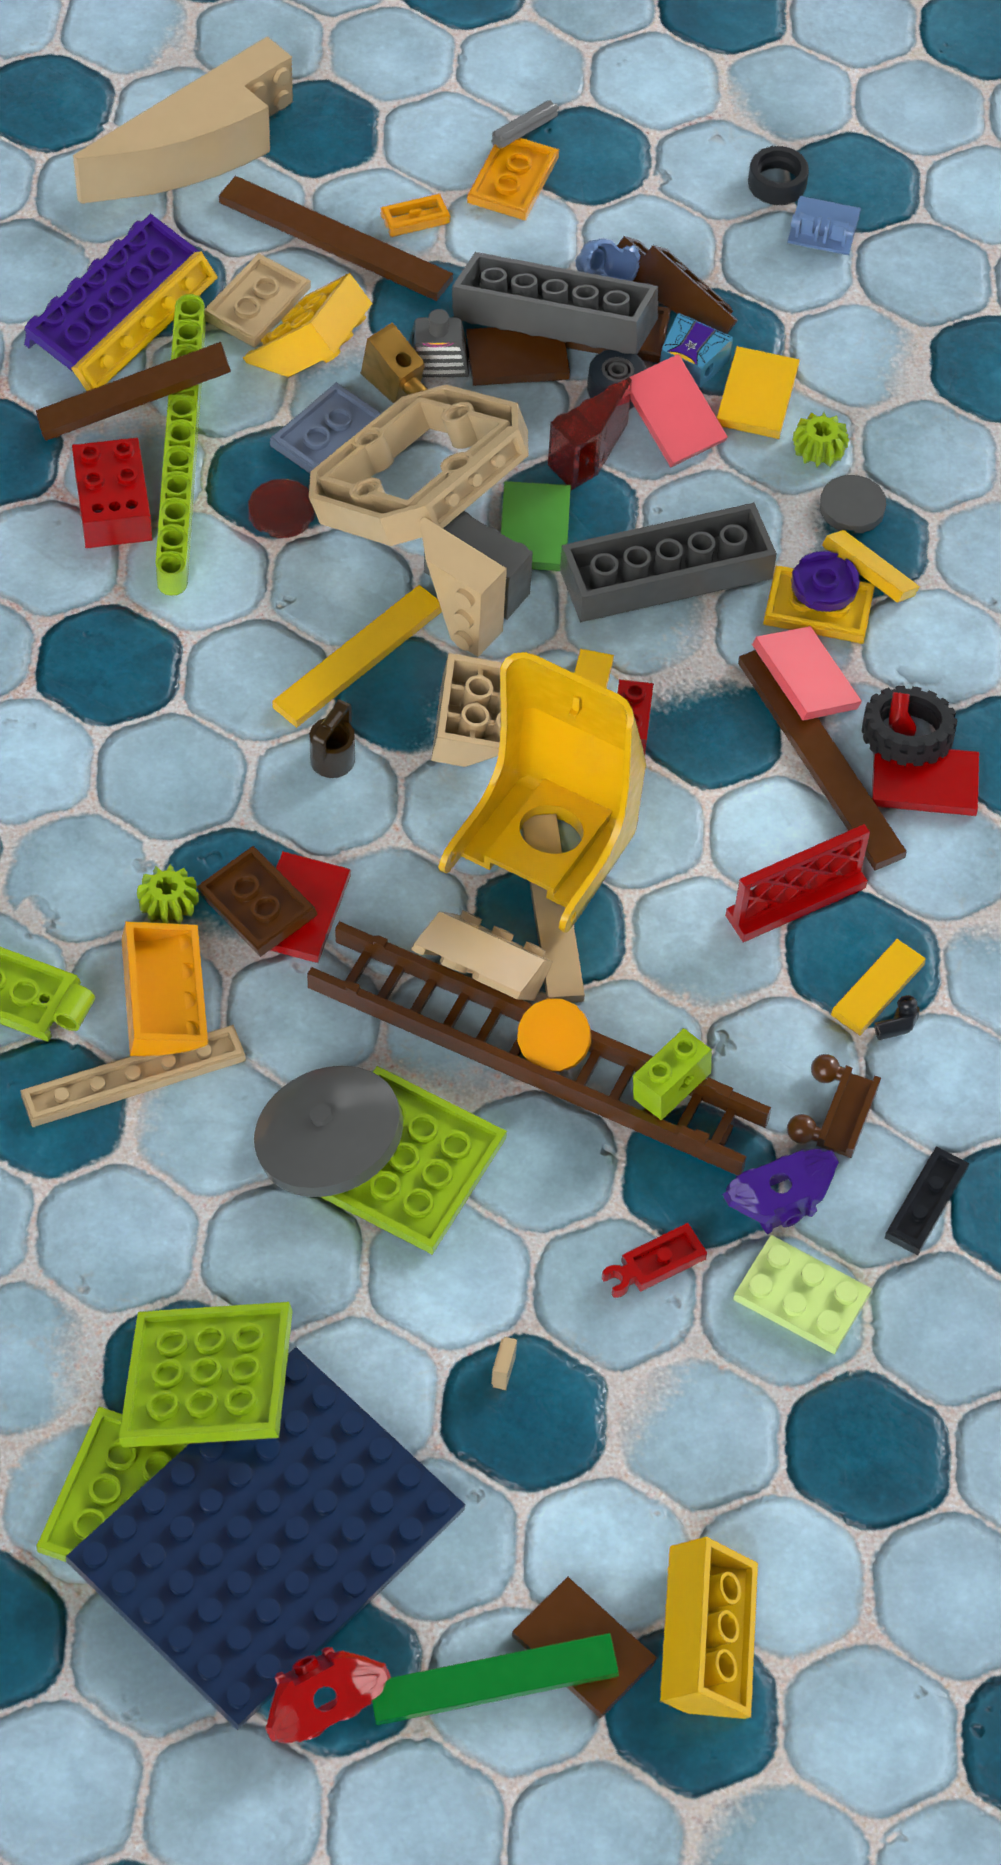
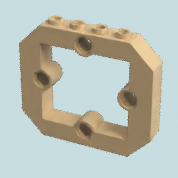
M447 384L401 397L311 471L309 499L320 524L389 546L422 538L420 520L423 517L444 528L529 456L528 429L520 407L516 402ZM429 429L447 433L452 446L456 449L471 447L466 452L455 453L445 458L440 465L442 472L408 500L385 494L381 481L378 478L372 477L374 474L389 468L397 455Z

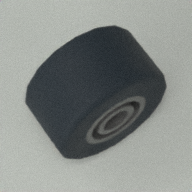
M610 349L597 354L590 362L588 371L587 392L590 399L598 407L607 411L621 412L635 407L623 388L622 382L624 379L646 370L644 361L636 354H624Z

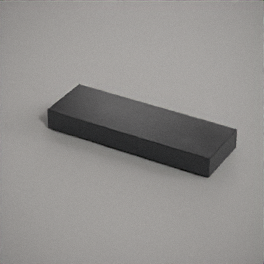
M936 1146L886 1231L884 1238L919 1255L968 1170L970 1163Z

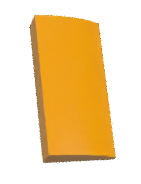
M126 921L121 942L130 1056L169 1055L207 1046L208 1035L198 925Z

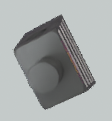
M441 309L433 310L429 314V318L415 319L409 343L425 364L422 377H469L468 347L462 320L459 318H449L448 313Z

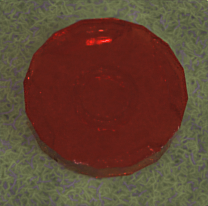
M275 479L263 483L252 492L249 499L250 521L258 531L262 533L263 530L269 533L270 537L291 538L299 535L308 528V524L311 521L313 522L315 517V510L309 499V489L301 483L289 479Z

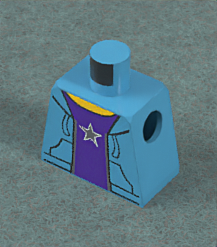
M678 313L662 347L660 362L679 354L697 386L701 388L730 360L733 337Z

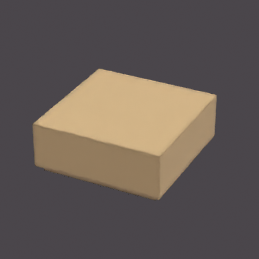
M505 1336L501 1339L492 1370V1384L494 1388L507 1389L516 1357L517 1339Z

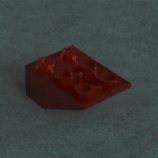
M629 377L618 384L610 385L604 392L592 399L584 400L578 407L558 415L550 422L548 466L566 485H571V490L599 474L627 426L632 380Z

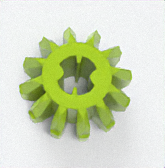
M824 411L821 416H816L811 412L807 419L800 418L797 428L793 432L792 441L795 446V455L803 456L804 464L810 461L815 462L818 468L821 463L831 467L834 460L841 461L846 448H848L849 438L846 424L839 423L837 415L831 418L827 417Z
M171 864L164 871L155 866L153 875L144 874L142 884L138 885L137 898L140 900L139 909L142 913H148V919H150L151 923L158 919H162V923H169V920L174 919L178 924H181L183 920L182 915L192 917L194 906L199 901V895L196 891L197 884L194 877H188L185 868L175 872Z

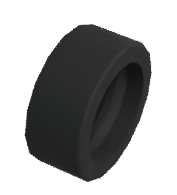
M770 146L761 149L753 156L750 162L748 174L749 189L756 198L768 204L787 205L796 202L800 196H803L807 187L808 162L802 154L785 146ZM768 169H782L793 174L795 179L788 182H774L762 176L761 173Z

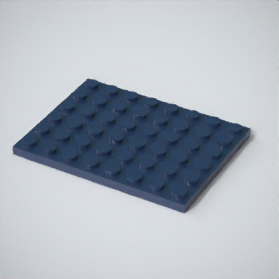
M295 1347L288 1353L279 1438L188 1444L66 1556V1562L238 1730L274 1696L277 1688L275 1679L277 1673L283 1672L286 1674L293 1670V1665L300 1659L307 1656H315L465 1510L466 1504Z

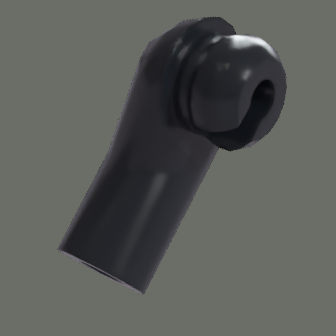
M910 995L902 996L897 1002L898 1008L893 1019L874 1024L878 1040L904 1035L913 1030L920 1013L916 998Z

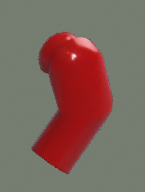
M893 692L888 725L897 733L915 736L916 724L908 713L910 694Z

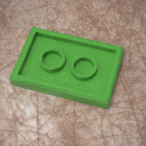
M504 481L501 534L515 542L524 544L529 550L533 551L532 569L560 571L562 545L568 544L571 485Z

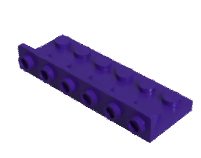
M150 213L142 222L140 220L136 221L129 229L128 235L122 240H115L108 249L107 254L102 259L96 258L81 278H74L62 296L52 298L45 311L39 317L35 315L27 322L24 328L26 332L24 345L29 349L34 344L39 345L73 372L71 368L193 253L200 251Z

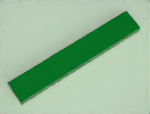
M608 1633L391 1677L385 1682L383 1691L372 1700L378 1726L619 1677V1671L611 1634Z

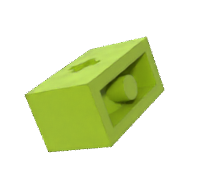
M683 1028L633 1075V1099L662 1120L711 1074L712 1049Z

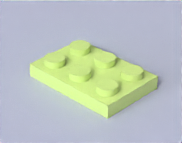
M770 1235L736 1290L733 1300L835 1355L868 1300L872 1288Z

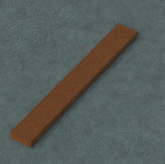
M236 175L219 194V203L435 301L441 297L453 281L452 272Z
M756 650L739 656V666L847 830L849 831L863 824L869 829L870 835L865 857L874 871L904 859L907 853L906 849L818 718L801 719Z

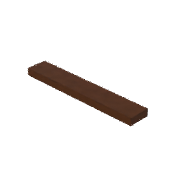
M222 343L212 344L36 410L42 435L45 441L230 373L231 369Z

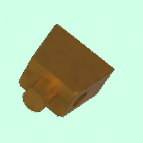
M393 323L367 338L361 374L392 403H395L403 396L428 390L421 382L425 366L423 360Z

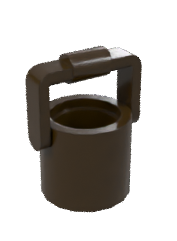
M340 699L326 718L318 720L312 726L309 733L310 764L316 773L327 778H339L346 775L352 770L355 763V733L351 726L352 705Z

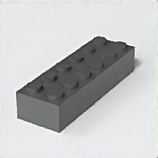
M479 252L473 254L452 286L453 318H459L469 324L486 325L500 330H512L527 333L531 336L553 338L562 342H574L588 345L592 348L600 347L624 354L631 353L637 355L658 319V286Z
M749 503L562 545L560 572L580 622H585L773 579L777 553L755 503Z

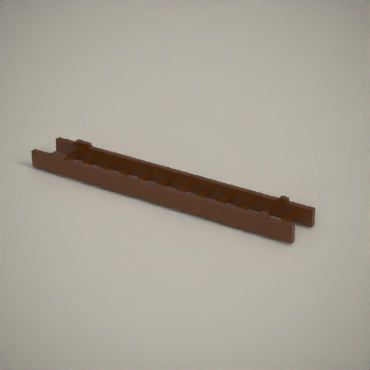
M340 921L335 927L336 943L361 953L346 980L343 981L313 967L307 973L308 988L737 1176L743 1173L747 1156L725 1147L734 1126L731 1125L735 1116H738L763 1128H766L770 1119L772 1107L733 1091L734 1088L709 1077L704 1079L689 1094L692 1097L677 1126L653 1116L645 1107L642 1111L619 1101L634 1072H637L653 1056L591 1030V1045L588 1050L591 1054L576 1081L520 1058L521 1050L517 1039L509 1052L486 1043L501 1015L520 1022L523 1014L533 1004L517 1000L475 979L388 942V939L382 936L370 935ZM371 958L394 967L378 995L361 989L360 985L356 984ZM404 972L426 981L410 1009L388 1000ZM436 986L459 996L443 1024L420 1014ZM469 1000L491 1009L476 1038L453 1029ZM601 1057L625 1067L609 1096L586 1086ZM701 1101L726 1111L711 1140L708 1139V1133L688 1128Z

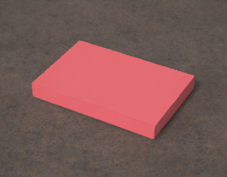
M679 354L624 379L622 382L623 388L670 468L725 442L728 438Z
M811 626L756 636L752 646L802 720L858 709L862 702Z

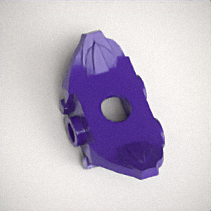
M801 1150L791 1155L781 1156L761 1167L744 1171L727 1185L726 1192L722 1195L729 1207L758 1221L765 1233L770 1234L776 1227L781 1225L783 1227H790L798 1223L803 1216H814L818 1211L816 1205L823 1201L839 1161L832 1150ZM788 1179L791 1182V1189L785 1193H777L770 1187Z

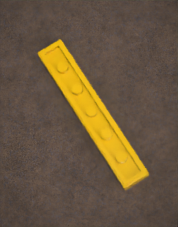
M202 251L193 253L71 368L86 391L107 384L174 320L175 304L181 296L187 294L199 296L218 278Z
M419 584L272 701L273 709L296 728L299 727L442 612L439 600Z

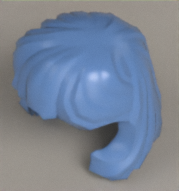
M602 238L588 241V243L584 244L575 263L577 271L633 281L639 269L638 261L640 254L639 249L634 245L619 249L612 240Z

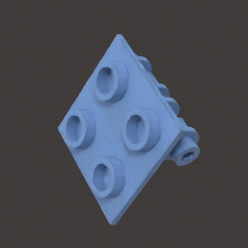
M800 196L795 214L792 216L791 230L787 243L849 255L861 208Z

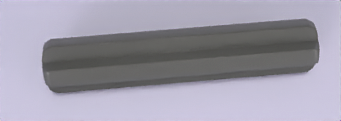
M547 100L493 131L491 143L493 145L496 144L498 148H504L558 116L557 110L559 107L557 103L553 104L551 100Z

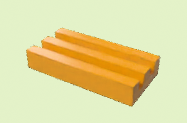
M440 193L384 206L380 209V215L382 220L384 219V224L388 228L390 237L450 223V214Z

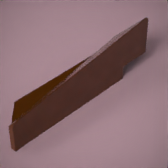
M623 236L617 245L619 249L633 245L639 249V269L633 280L634 282L658 286V302L671 308L675 313H680L722 333L728 334L738 321L732 315V307L668 249L652 245L648 250L639 240Z

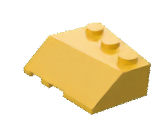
M348 273L304 296L281 319L283 323L273 331L268 332L261 339L264 345L249 351L243 359L250 365L286 377H290L322 360L328 363L340 354L341 350L339 347L353 337L352 330L366 319L364 314L370 308L372 302L353 276Z

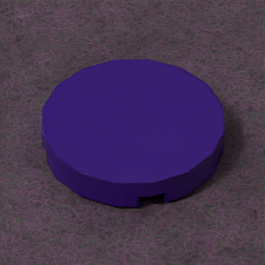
M816 551L805 555L799 560V564L794 567L791 577L792 591L796 598L808 608L818 611H836L847 607L855 599L859 588V573L854 564L847 558L843 560L838 557L837 553L830 551Z

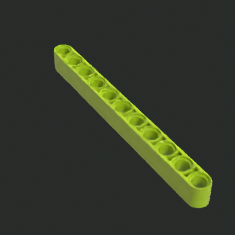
M183 295L176 301L171 360L204 348L206 330L204 301L197 295ZM202 383L168 395L155 564L158 589L163 594L169 596L183 593L188 585Z

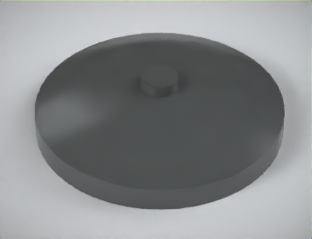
M330 1066L316 1069L290 1081L268 1101L256 1124L254 1132L255 1152L266 1175L280 1188L296 1195L308 1197L336 1195L365 1183L388 1163L395 1153L402 1136V1110L389 1084L369 1070L354 1066Z

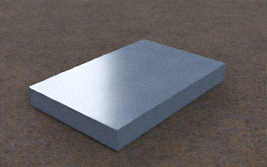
M336 382L270 438V446L308 473H311L316 466L382 413Z

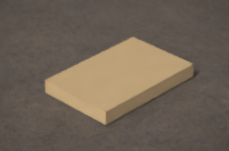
M258 253L205 308V321L255 348L261 342V339L311 289V280Z

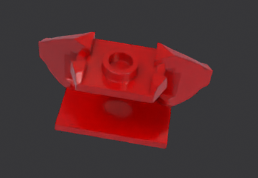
M332 1647L324 1648L322 1654L318 1657L312 1655L300 1659L293 1665L292 1671L286 1674L283 1672L277 1673L275 1677L277 1688L265 1727L271 1742L293 1743L298 1741L300 1743L304 1740H310L322 1734L327 1727L338 1721L347 1720L357 1715L362 1708L370 1705L372 1700L380 1695L385 1687V1682L391 1677L385 1663L346 1651L335 1652ZM322 1687L333 1688L336 1698L316 1708L314 1705V1695L317 1690Z

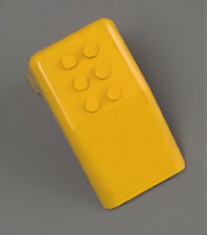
M527 652L513 653L505 658L500 667L501 730L499 753L494 772L479 803L445 848L438 868L447 874L458 860L464 857L488 870L495 864L546 889L547 899L565 907L558 927L559 930L567 933L583 913L636 832L646 759L632 707L625 698L537 655ZM556 814L558 820L568 823L578 832L581 842L568 852L558 854L541 852L531 847L523 839L520 833L522 825L535 815Z

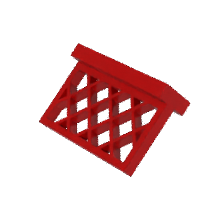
M866 825L858 826L740 878L735 905L726 908L725 916L742 942L749 941L865 889L868 880L861 870L870 835Z

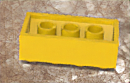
M707 1536L669 1546L660 1701L687 1714L740 1719L751 1718L758 1563Z

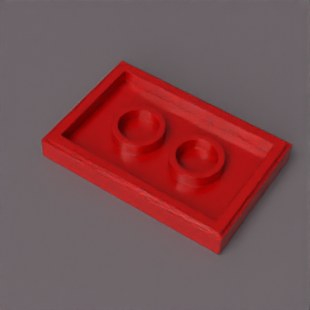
M949 749L947 756L944 758L939 757L938 761L932 764L925 762L923 766H913V763H907L906 766L899 765L897 761L891 759L889 762L882 759L881 754L873 753L872 800L877 807L968 816L977 815L979 752Z
M282 851L276 869L315 907L318 915L270 951L319 963L351 877V869Z

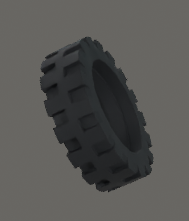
M896 686L893 690L885 688L881 690V694H874L870 698V703L867 702L862 724L863 740L865 744H870L869 749L873 753L881 754V758L889 762L892 759L897 761V764L904 766L907 763H913V766H923L925 762L929 764L935 763L939 757L944 758L947 756L949 749L953 747L957 726L954 708H949V702L944 698H938L937 693L930 690L928 692L921 691L922 688L912 686V689L905 688V686ZM893 692L910 694L909 715L925 720L936 731L923 736H906L887 727L883 721L889 718Z

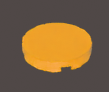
M545 999L533 1004L523 1014L518 1026L517 1042L522 1055L529 1062L552 1072H562L576 1067L586 1057L591 1045V1028L586 1015L575 1004L564 999Z

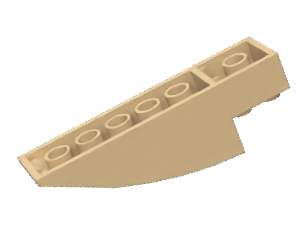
M267 36L75 153L73 160L77 200L83 204L158 194L219 176L269 153V117L293 102L292 56Z

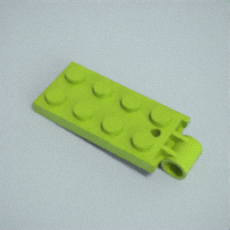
M0 947V1024L49 1042L52 1037L49 1029L53 1022L67 1030H79L95 1001V995L89 989L80 985L81 982L77 975Z

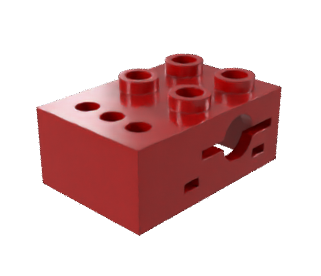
M138 437L72 445L85 549L153 541L151 515Z

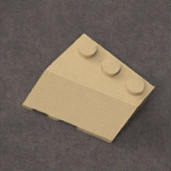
M423 517L420 520L425 559L450 638L460 649L468 650L479 657L503 632L507 568Z
M448 653L442 677L431 761L467 767L498 756L501 730L500 667L502 662Z
M462 910L461 915L439 911L411 948L412 951L422 956L423 954L441 956L440 962L442 965L465 974L466 972L473 974L472 978L517 1000L535 1001L553 961L543 957L546 950L529 942H526L523 947L512 941L514 936L512 933L497 926H494L491 931L480 925L481 918Z

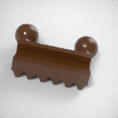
M830 1054L817 1056L811 1064L812 1076L820 1083H831L834 1080L840 1081L822 1128L816 1126L815 1121L810 1116L798 1114L793 1116L787 1124L788 1136L792 1141L799 1144H805L811 1140L815 1141L818 1147L852 1158L876 1097L881 1077L875 1075L873 1080L853 1074V1067L846 1065L844 1068L840 1066L838 1060Z

